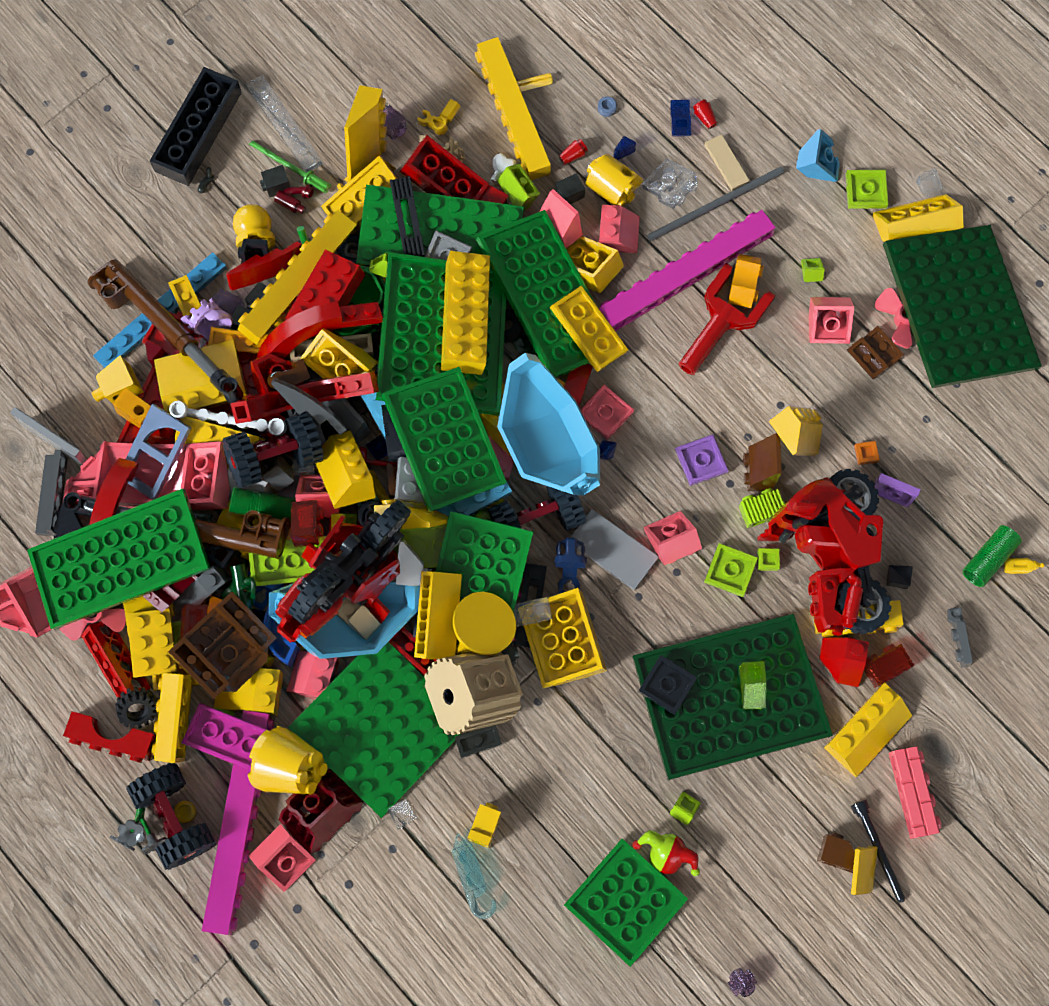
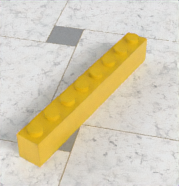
M496 37L478 43L475 57L478 64H482V75L484 79H488L490 94H494L496 110L501 111V122L504 127L507 126L509 142L514 143L515 148L513 149L516 159L520 158L521 167H523V170H525V173H527L531 180L550 175L551 164L499 38Z
M337 210L334 215L330 213L323 221L325 225L322 229L318 227L311 235L313 239L310 242L306 241L299 249L302 252L298 256L294 255L287 263L289 267L286 271L282 269L275 277L277 281L274 285L270 283L263 291L265 295L262 299L258 297L252 303L251 308L253 309L250 313L245 312L238 320L240 325L237 330L256 345L298 297L324 250L335 253L355 229L357 224L341 211Z

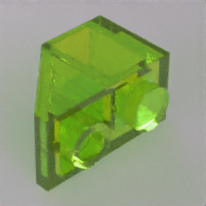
M764 661L743 662L739 667L743 709L765 708Z

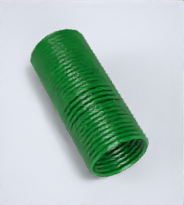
M234 487L229 513L245 516L247 512L255 510L272 515L273 518L283 519L288 517L291 525L296 498L273 495L267 492L262 493V491L257 493V490Z
M1000 525L962 570L964 577L975 586L984 587L1020 543H1022L1020 535L1012 528Z

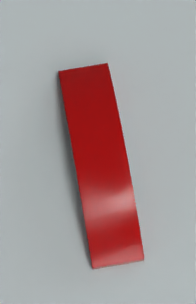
M118 458L113 464L96 498L89 525L115 515L128 482L133 481L139 466L138 462Z

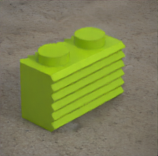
M521 164L506 167L497 180L502 191L509 195L512 205L522 206L524 210L529 209L540 194L534 183L531 182L532 180L525 173V170H523V167H521Z
M773 488L762 491L761 495L756 497L748 495L742 498L739 509L746 528L769 522L785 502L780 490H773Z

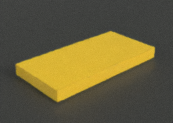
M582 286L550 307L597 372L629 350Z

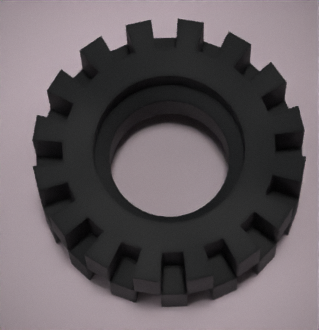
M134 687V691H131L130 688L126 689L127 693L122 692L120 694L121 697H117V703H115L119 722L121 724L124 723L125 727H128L130 724L131 729H135V725H138V729L142 728L143 723L145 726L149 725L148 720L153 721L154 716L157 714L153 694L151 695V692L149 690L146 691L143 687H141L140 691L138 687ZM133 704H144V708L138 712L128 711V708Z

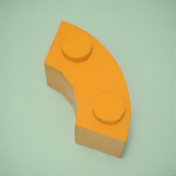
M738 253L729 293V304L751 308L752 303L757 302L759 290H756L757 279L762 277L764 265H761V258Z

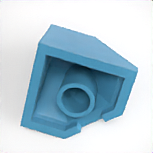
M818 129L800 149L796 169L809 178L836 182L838 181L840 162L838 157H834L831 148L834 146L832 138L822 129Z

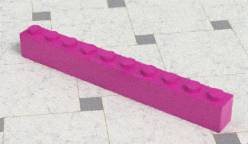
M763 210L757 213L752 212L744 221H738L729 230L717 233L714 239L709 242H702L696 250L692 252L687 251L682 255L681 259L676 262L675 260L669 262L664 269L654 271L646 280H639L628 291L623 290L613 300L604 301L599 306V310L612 328L617 331L723 267L726 263L736 259L738 253L744 254L773 236L776 227Z
M243 710L242 720L268 730L274 729V720H272L270 714ZM233 764L201 930L203 932L232 935V931H236L238 918L235 915L237 908H240L242 902V895H239L240 888L245 884L246 873L244 872L245 863L248 864L250 859L248 845L249 841H252L254 837L253 819H257L258 816L256 802L257 797L260 798L262 791L254 788L249 781L248 773L251 771Z

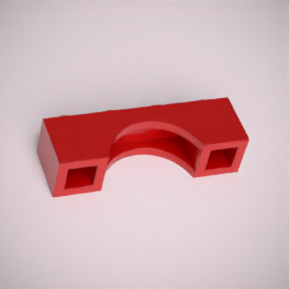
M71 711L63 734L64 737L69 739L68 743L77 746L86 743L89 744V749L99 752L102 751V748L110 750V755L120 758L122 754L130 756L129 760L142 763L143 760L150 761L152 745L156 742V735L134 728L122 738L116 740L105 739L99 731L97 719Z

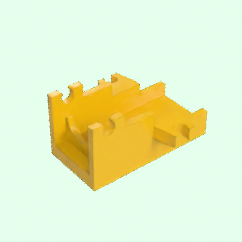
M378 156L349 182L346 177L344 179L347 181L345 186L339 183L337 185L339 191L321 206L327 216L330 213L334 215L337 210L341 211L357 224L351 233L355 234L361 229L366 184L391 188L390 179L394 180L397 178L393 173L396 167L381 156Z

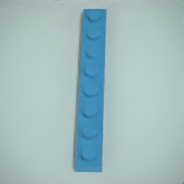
M213 252L187 274L196 295L227 269L226 265ZM171 289L158 299L168 311L175 314L180 310ZM143 313L140 314L93 355L94 358L104 368L120 355L124 358L142 343L152 323Z

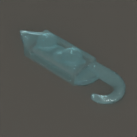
M457 833L454 848L451 852L470 910L477 918L488 919L496 911V901H491V909L487 912L479 909L476 898L484 894L486 885L472 843H468Z

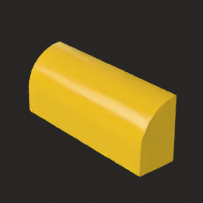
M421 571L414 657L441 659L455 656L457 637L453 629V614L460 603L462 574Z

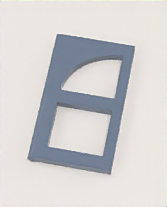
M152 404L128 452L126 460L137 462L141 451H144L164 464V467L153 488L135 476L133 481L128 482V484L150 499H157L192 428L156 404ZM162 428H172L180 432L169 456L147 442L152 433Z

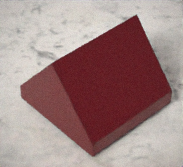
M146 341L145 347L148 361L155 367L154 360L165 357L166 353L162 347Z

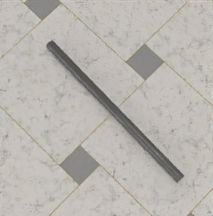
M780 166L647 234L649 241L651 242L784 173V170Z

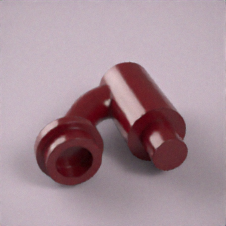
M307 184L305 187H289L283 191L279 190L275 195L274 202L293 213L298 211L303 214L306 207L301 205L300 200L291 195L302 194L303 198L309 199L314 193V188H312V185Z

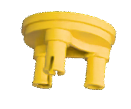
M476 592L461 600L453 614V629L460 642L456 646V653L458 654L461 651V654L473 652L479 655H494L503 651L512 642L516 632V620L512 609L502 598L488 592Z

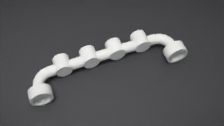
M181 401L173 402L169 408L170 414L176 418L188 416L198 418L204 422L216 421L224 426L233 424L242 429L255 428L263 433L270 432L276 436L283 435L287 429L286 423L279 418H274L270 422L259 419L236 424L234 416L225 412H220L219 414L212 413L206 409H190Z

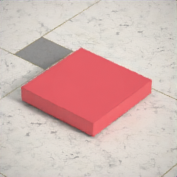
M605 384L580 409L586 422L607 440L634 413V409Z

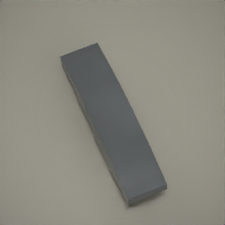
M276 377L272 379L271 384L299 415L307 410L320 425L327 420L340 435L347 430V425L315 397Z

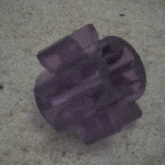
M739 968L730 974L728 985L735 996L741 994L742 997H748L755 991L754 984L757 981L750 969L744 971Z

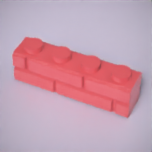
M918 746L890 752L889 757L910 839L940 833L941 820L938 815L935 816L933 807L936 806L934 795L929 793L928 785H930V778L927 772L924 773L922 764L925 763L923 752L918 750Z

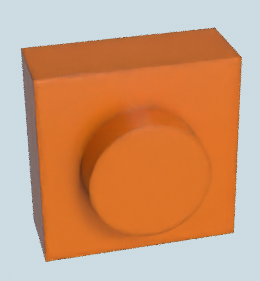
M876 441L856 443L854 445L858 465L879 462Z

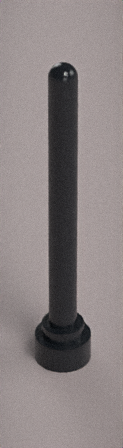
M867 799L851 805L853 813L861 818L872 845L877 847V857L896 900L899 903H903L905 896L868 815L870 813V806Z

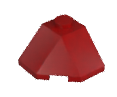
M271 353L251 361L252 380L258 394L276 390L269 386L268 376L272 372H282L291 368V362Z
M822 638L819 659L827 667L837 684L858 688L866 664L869 642L852 638Z

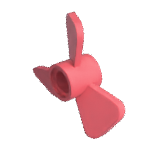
M887 288L876 300L875 308L879 311L895 315L894 323L897 329L892 335V341L898 346L909 349L912 346L911 326L908 318L902 315L903 313L906 314L904 306L894 289Z
M124 608L107 609L97 613L96 617L89 616L59 629L70 640H78L88 623L100 620L113 631L120 632L126 624Z

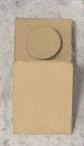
M349 598L344 599L337 616L362 638L367 640L380 626V623L364 605L353 604Z

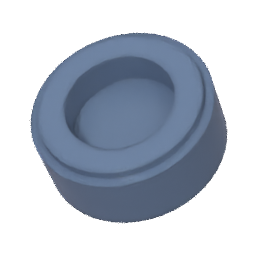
M608 96L601 98L598 102V112L605 117L615 114L617 109L615 99Z

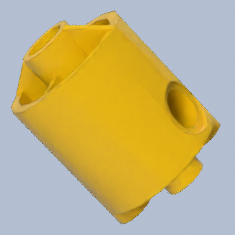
M610 154L594 159L587 169L588 178L586 186L614 206L624 207L626 202L631 203L636 195L634 193L635 189L643 182L642 177Z

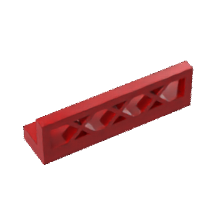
M102 621L88 625L81 637L116 697H121L120 694L122 692L126 694V689L128 688L134 691L131 679L139 681L146 691L150 690L151 687L145 677L133 678L131 653L120 634L110 629ZM106 626L110 636L102 634L99 628ZM110 645L118 646L120 654L112 651ZM121 661L129 664L130 671L122 668L120 665Z

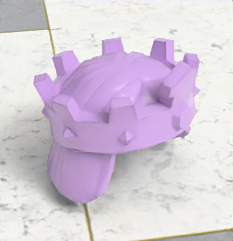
M212 298L209 303L205 299L200 302L202 306L198 310L192 308L190 310L193 315L191 318L187 315L181 318L184 324L189 325L188 328L198 335L201 334L207 342H209L211 327L231 329L233 324L232 316L223 311Z

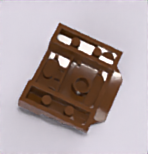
M231 592L183 636L167 654L215 699L221 692H237L267 662L268 646L277 637Z

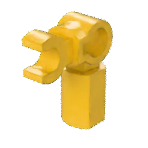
M450 99L441 111L440 116H431L429 111L423 110V116L427 118L421 119L418 117L417 121L419 125L428 126L434 130L437 135H443L448 130L447 124L452 121L461 106L458 102Z

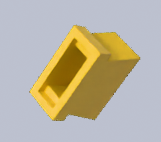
M487 802L485 806L480 804L468 835L470 842L490 848L502 816L501 812L498 811V806Z

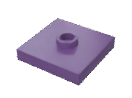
M714 434L675 448L690 486L721 476L729 471Z
M882 473L874 482L875 489H878V496L904 507H909L921 490Z

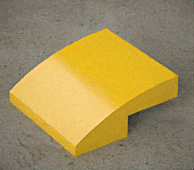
M868 846L867 848L857 847L855 849L851 894L863 895L873 892L877 847Z

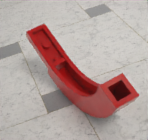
M332 302L306 309L278 325L262 343L257 358L271 353L285 360L287 355L296 346L310 337L319 334L323 328L329 331L338 328L382 323L383 317L379 304L374 302L339 307L338 302Z
M374 371L340 375L294 385L320 402L379 392ZM277 390L230 403L236 424L252 422L272 414L294 409Z

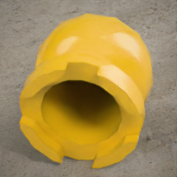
M247 204L237 210L233 216V229L237 235V247H242L243 238L267 240L269 250L275 246V235L271 231L272 219L267 210L257 204Z

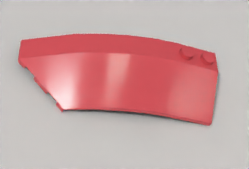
M104 441L99 446L100 450L94 457L90 456L81 465V471L75 477L71 476L66 481L64 497L68 493L75 492L80 495L97 498L109 470L118 458L126 459L132 443ZM223 442L184 444L158 498L177 490L185 489L192 510L227 509L230 486ZM151 444L168 456L174 444ZM141 451L137 460L139 466L135 477L153 488L164 464ZM127 484L119 506L134 508L152 501V499Z

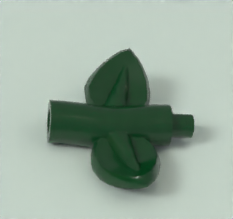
M245 564L232 566L233 580L226 585L220 599L223 600L229 593L233 592L252 612L251 606L254 605L253 600L256 597L255 578L247 577Z

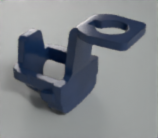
M567 537L565 540L559 541L556 546L555 567L563 568L562 578L558 585L559 594L565 592L563 586L567 583V580H572L575 588L580 589V582L576 578L577 569L585 568L587 564L584 542L576 538ZM561 545L566 549V553L560 555ZM578 546H581V555L577 554Z

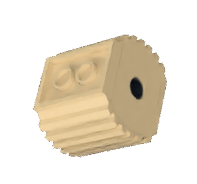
M471 652L441 658L434 661L432 666L428 668L429 672L425 673V688L439 727L444 730L445 734L456 735L505 723L513 719V716L517 714V710H520V697L523 695L508 654L503 655L499 652L494 655H479Z

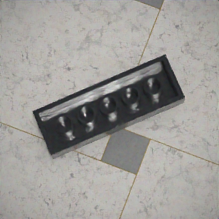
M203 67L150 159L154 172L184 185H190L242 94L238 80Z

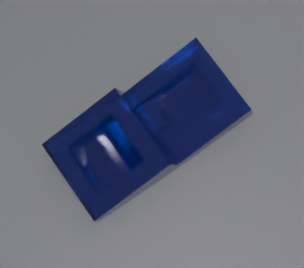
M670 100L672 137L691 136L690 100Z

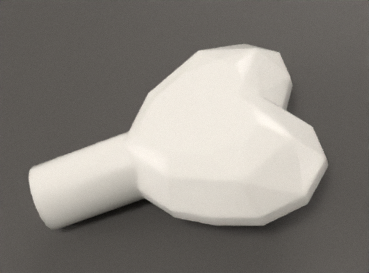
M501 153L496 154L493 158L495 172L490 181L493 184H497V180L505 168L517 164L516 160L507 159Z

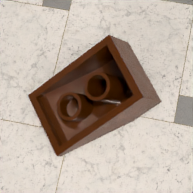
M777 433L749 446L747 452L743 453V465H747V473H744V485H747V491L774 489L782 474L780 436Z

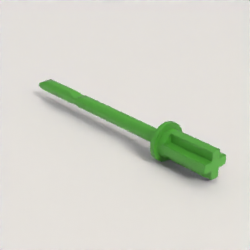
M255 141L249 143L250 146L302 176L304 184H310L324 193H327L331 187V184L316 176L313 170L306 173Z

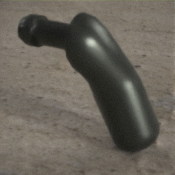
M207 167V176L200 181L197 191L201 194L205 192L207 185L214 179L213 175H211L210 167Z

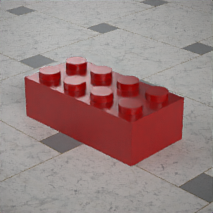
M428 135L422 139L399 171L406 177L410 176V180L430 194L478 200L489 185L487 181Z
M325 249L285 319L287 320L306 309L326 303L338 302L339 307L348 306L365 273L359 265Z

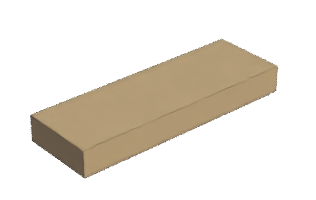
M722 134L705 142V148L731 191L749 183L750 180Z

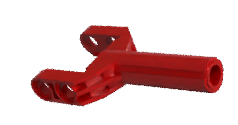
M726 263L708 286L704 295L711 319L679 361L678 365L687 374L695 375L727 330L753 329L776 295L771 291L765 293L746 318L744 313L719 297L716 298L729 279L733 269L731 265Z

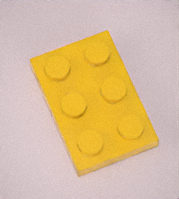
M165 609L162 613L159 610L127 614L133 678L178 672L177 663L167 654L175 645L171 609Z

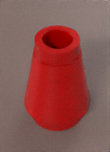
M706 99L699 101L693 106L694 114L708 130L718 124L711 104Z
M581 139L574 140L559 155V158L566 165L584 157L588 149Z

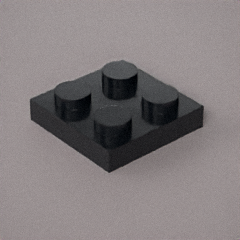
M660 655L638 690V693L675 715L697 677Z

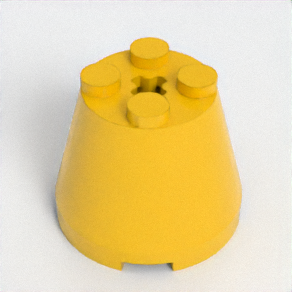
M277 726V728L270 731L265 730L256 740L249 758H252L248 778L254 788L264 792L311 795L315 792L321 777L326 774L328 767L324 763L323 755L291 730Z

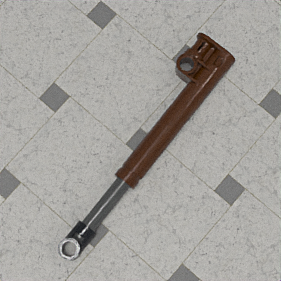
M114 259L107 262L89 277L88 286L98 291V295L106 302L109 308L118 309L130 300L183 356H189L207 374L210 382L225 397L228 403L243 399V391L236 379L232 378L224 369H219L198 347V341L120 261Z
M71 492L64 497L63 505L67 510L74 513L91 516L96 498ZM79 500L78 505L74 507L75 501ZM118 506L115 515L131 508ZM255 510L245 514L241 529L195 519L202 542L275 559H280L283 554L290 527V519L288 517L283 519L273 518L272 515ZM259 517V523L253 526V520Z

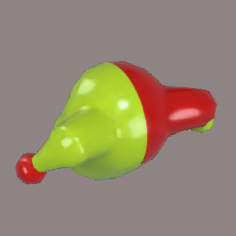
M648 830L639 840H635L632 843L633 848L637 850L643 844L652 846L649 853V861L661 873H676L683 863H688L692 867L691 874L693 876L700 874V869L698 868L699 856L693 850L687 848L684 841L675 834L660 835L653 830Z

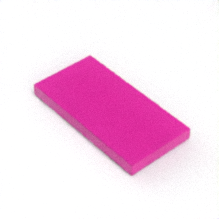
M199 703L182 743L251 771L252 758H249L251 750L259 736L268 729Z

